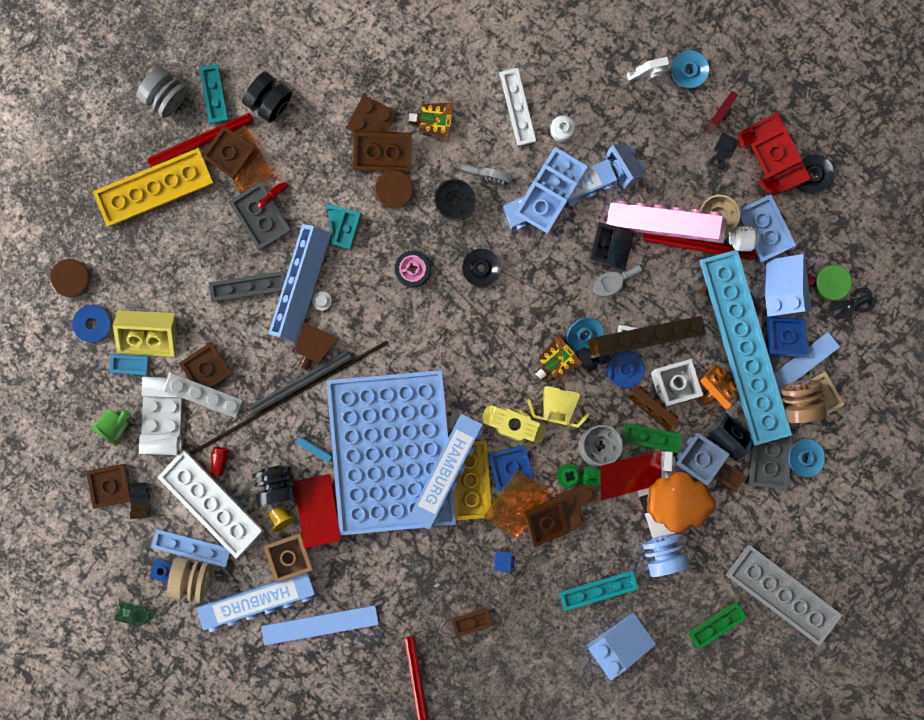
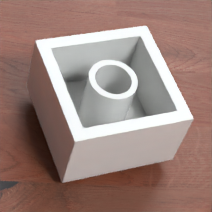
M692 359L657 368L651 372L659 401L663 403L664 409L693 401L703 396Z

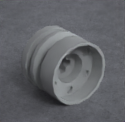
M162 66L153 69L142 81L137 90L136 97L145 105H152V110L158 112L159 116L167 118L182 103L188 88L183 83L180 84L178 79L172 80V75Z
M597 425L586 430L578 442V452L581 458L587 464L594 467L615 462L620 457L623 449L620 434L614 428L607 425ZM600 442L603 449L597 451L598 449L594 445Z

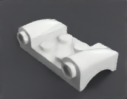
M142 377L143 410L139 454L178 455L183 450V440H181L183 398L163 391L167 378Z

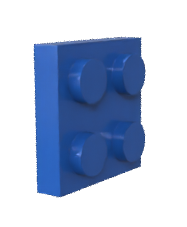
M768 317L766 319L769 356H808L806 321L804 318Z
M525 445L488 454L497 492L535 482Z

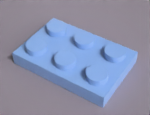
M768 195L739 209L742 226H752L759 233V244L754 249L760 263L796 246L772 195Z

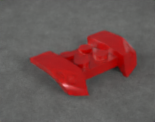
M778 112L739 132L741 148L752 147L766 178L758 182L768 194L778 195L811 180Z

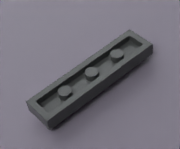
M285 271L209 282L211 302L281 292L286 279Z

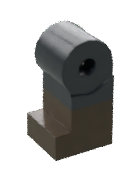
M131 483L130 519L151 517L148 483Z

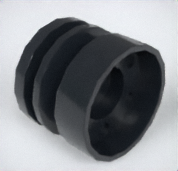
M446 180L439 185L435 192V206L440 214L448 220H464L475 209L476 199L474 192L469 184L463 180ZM454 196L461 200V202L457 203V206H454L451 202Z
M278 465L263 468L252 474V479L259 477L262 479V482L253 483L254 486H263L264 489L256 493L258 506L298 498L296 486L286 485V481L293 479L294 475L286 477L284 475V472L292 471V466Z

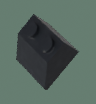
M728 413L723 415L707 433L714 443L719 444L724 451L730 454L729 457H732L734 460L746 456L753 444L750 434Z

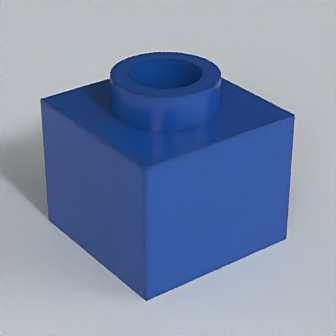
M496 550L494 570L510 572V567L514 568L515 556H512L511 551Z
M160 557L157 558L149 577L168 584L173 563ZM159 568L164 569L165 572L163 575L159 574Z

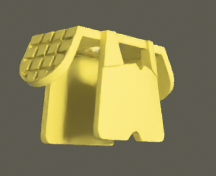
M549 386L544 387L542 417L535 415L531 401L527 399L531 416L535 419L579 428L591 414L587 412L577 424L569 423L580 397V394L577 392L564 391Z
M490 405L483 413V423L494 427L493 430L502 436L519 442L530 440L535 443H541L545 437L546 426L535 422L532 417L521 410L512 408L500 409ZM512 418H517L521 422V427L516 431L511 430L508 425Z

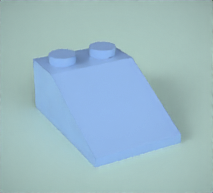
M626 142L611 146L605 156V159L609 160L615 176L624 190L646 176L644 165L642 162L638 163L635 158V150L631 145L628 146Z
M805 254L766 260L765 300L768 317L812 311Z
M633 612L586 646L611 681L627 670L656 644Z

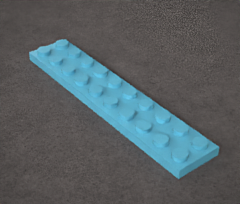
M734 250L700 260L753 446L791 436L792 433L738 251Z

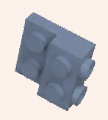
M697 432L695 436L692 434L686 442L688 447L685 451L681 450L676 456V466L706 486H709L730 454Z

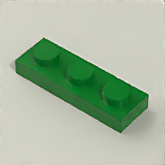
M625 423L622 442L679 453L683 434Z
M735 601L687 633L698 650L746 620L747 617Z

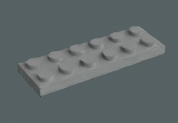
M749 544L726 573V576L818 646L822 644L843 616Z

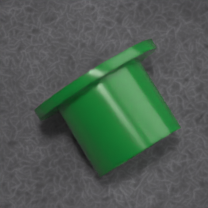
M564 464L558 469L557 481L562 487L573 488L580 483L581 472L576 465Z

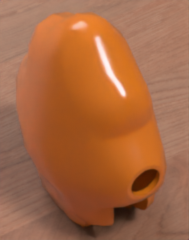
M674 472L668 478H658L648 489L647 512L652 516L654 522L664 524L670 532L683 533L690 526L701 527L706 519L714 513L716 508L715 499L709 493L708 487L700 481H694L689 473Z

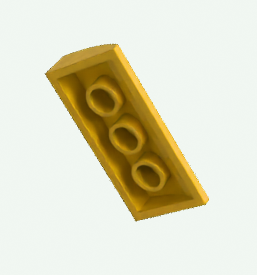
M487 440L473 442L474 451L470 458L466 456L463 462L466 464L465 469L461 475L457 474L454 480L457 482L453 490L456 520L492 517Z

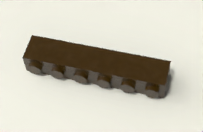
M702 316L594 337L588 339L591 358L593 359L706 335Z

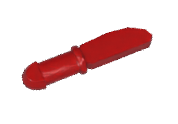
M282 182L274 186L263 199L258 201V207L261 209L265 208L267 204L288 187V183Z

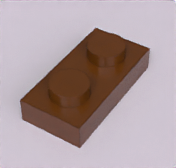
M726 462L714 477V479L734 492H737L746 478L744 474Z
M488 607L451 618L456 638L493 626Z

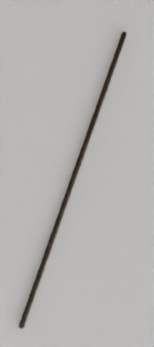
M388 341L382 342L381 344L375 346L374 348L368 350L360 356L352 359L351 361L345 363L344 365L338 367L337 369L331 371L323 377L315 380L314 382L308 384L307 386L301 388L293 394L285 397L284 399L278 401L277 403L271 405L263 411L255 414L254 416L248 418L247 420L241 422L233 428L225 431L224 433L218 435L217 437L211 439L203 445L195 448L189 453L193 455L201 449L209 446L210 444L216 442L217 440L223 438L231 432L239 429L240 427L246 425L247 423L253 421L261 415L269 412L270 410L276 408L277 406L283 404L284 402L290 400L298 394L306 391L307 389L313 387L314 385L320 383L328 377L336 374L337 372L343 370L344 368L350 366L358 360L366 357L367 355L387 345Z

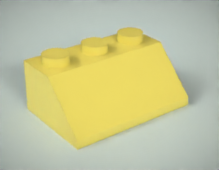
M117 310L113 323L117 354L175 357L177 332L175 313Z

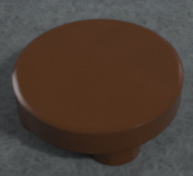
M387 171L376 182V197L387 208L398 209L405 207L413 196L412 181L401 171Z
M64 259L53 267L50 273V283L58 294L65 297H76L89 287L90 276L88 269L83 263L74 259Z

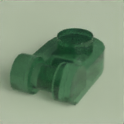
M118 600V611L115 613L113 620L135 626H142L149 621L150 612L146 607ZM126 609L131 610L129 616L125 615Z

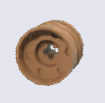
M801 380L781 387V393L784 395L783 402L790 403L784 407L789 423L812 422L822 419L827 415L825 401L819 400V398L824 396L821 390V381Z

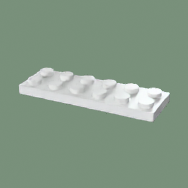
M182 450L157 477L236 559L264 532V529L187 450Z

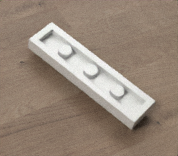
M518 68L499 72L517 147L536 143Z
M169 373L163 391L234 418H236L243 401L173 373Z

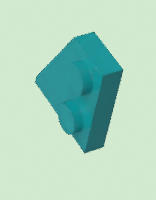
M326 203L332 245L352 250L362 213Z

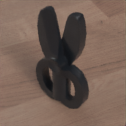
M862 287L852 293L851 300L836 302L829 309L831 311L843 309L834 316L835 320H839L849 316L855 309L862 313L869 312L875 307L876 300L872 297L870 289ZM860 292L867 293V295H864L860 298H856L857 294H859ZM870 302L869 307L864 309L860 307V305Z

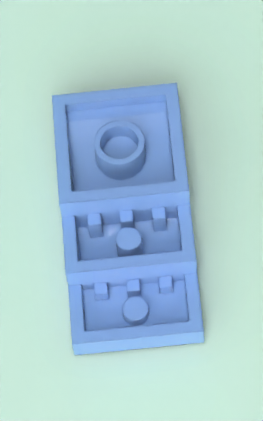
M554 147L514 214L548 234L588 166Z

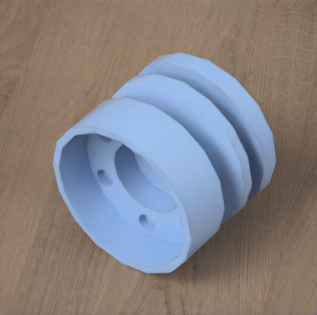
M681 534L658 536L642 544L644 549H653L645 553L646 557H655L654 561L648 563L651 577L664 576L690 568L687 554L677 553V551L685 547L684 544L675 545L676 542L683 540Z

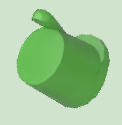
M108 408L91 429L108 442L117 446L119 439L129 424L126 420L130 418L131 413L128 410H123L118 415Z

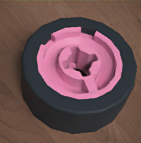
M407 251L396 260L395 274L398 281L404 286L410 288L419 287L429 279L431 265L423 253ZM411 266L417 268L415 273L409 271Z

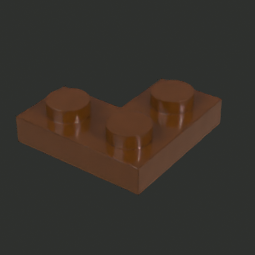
M583 484L556 494V497L562 501L569 531L587 525L581 506L599 500L594 486Z

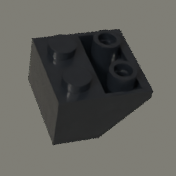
M599 222L596 227L588 262L625 271L634 233L617 226Z

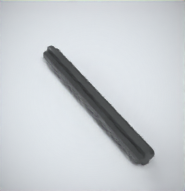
M345 351L249 406L251 412L257 414L349 362L352 360L349 351Z

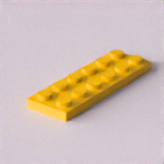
M197 148L93 191L106 226L109 228L213 185L214 182L206 162L201 157V150Z

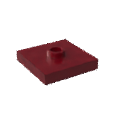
M731 92L705 128L707 132L711 134L721 120L725 121L731 113L729 108L738 97L736 92Z

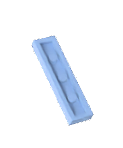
M156 529L151 546L153 549L222 567H227L230 552L222 545L161 529Z

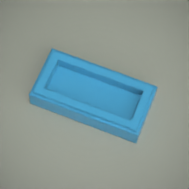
M110 354L109 373L149 375L150 356Z
M298 437L295 442L328 463L333 458L332 454L304 437Z

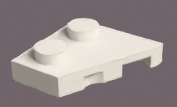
M668 57L650 60L635 68L636 71L627 73L628 81L649 76L652 79L661 77L669 65Z

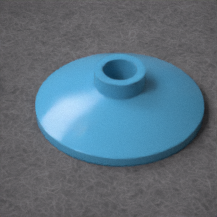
M693 50L683 51L674 58L671 65V74L678 85L684 88H696L707 79L709 64L701 53ZM687 68L692 70L691 74L686 73Z
M582 318L570 327L567 333V342L574 351H578L583 347L589 348L588 339L603 336V327L594 318Z
M801 439L791 447L789 464L797 475L813 477L823 468L825 454L818 442L812 439ZM803 454L806 457L805 461H802Z

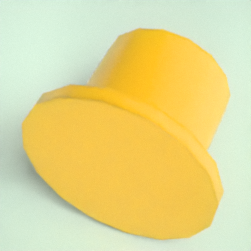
M280 506L269 513V517L274 524L272 528L274 532L284 529L295 520L294 516L288 515L284 506Z

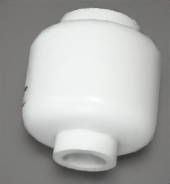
M561 115L552 121L550 133L556 141L566 142L573 137L575 123L570 117Z
M737 226L733 233L729 235V243L733 245L736 251H752L759 244V233L752 226Z

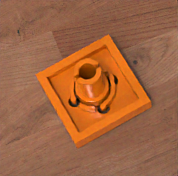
M714 364L700 380L707 389L703 393L701 400L707 405L716 398L727 410L739 396L735 382L717 364Z

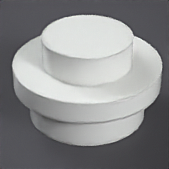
M321 291L314 295L312 302L316 309L324 311L331 306L332 299L328 293Z

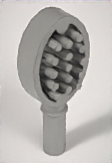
M465 163L461 167V171L476 174L477 176L480 175L487 182L490 181V183L494 182V184L498 183L505 186L512 182V175L499 170L476 167Z
M640 265L621 274L607 272L600 275L594 281L593 292L601 297L613 295L622 287L623 281L642 272Z

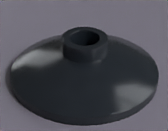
M810 155L802 159L811 180L799 187L809 193H819L826 190L834 179V168L831 162L820 155ZM817 172L818 177L812 178L811 174Z
M475 249L465 257L462 264V272L470 284L477 287H485L494 283L498 278L500 262L497 256L490 250ZM479 265H483L485 267V270L483 272L478 271L477 268Z

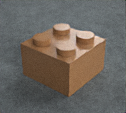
M302 532L263 546L275 583L315 569L309 549L303 546Z

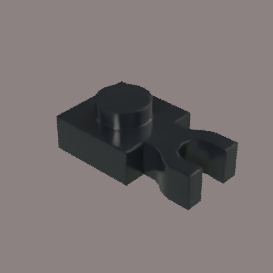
M722 132L713 149L717 154L711 158L709 164L712 165L718 159L721 163L718 168L722 170L725 165V157L728 159L732 157L739 141Z

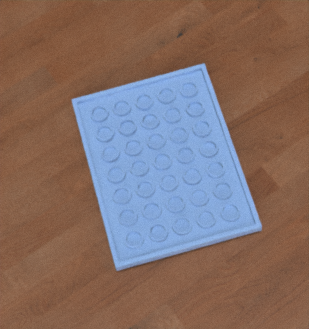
M442 370L326 380L340 535L424 528L409 520L408 517L448 440ZM448 492L446 498L449 500L444 510H439L437 516L440 518L436 526L456 525L453 492Z

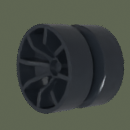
M264 71L248 87L243 96L242 104L251 111L259 109L258 116L267 123H272L287 107L293 91L282 83L276 86L277 79L267 71Z

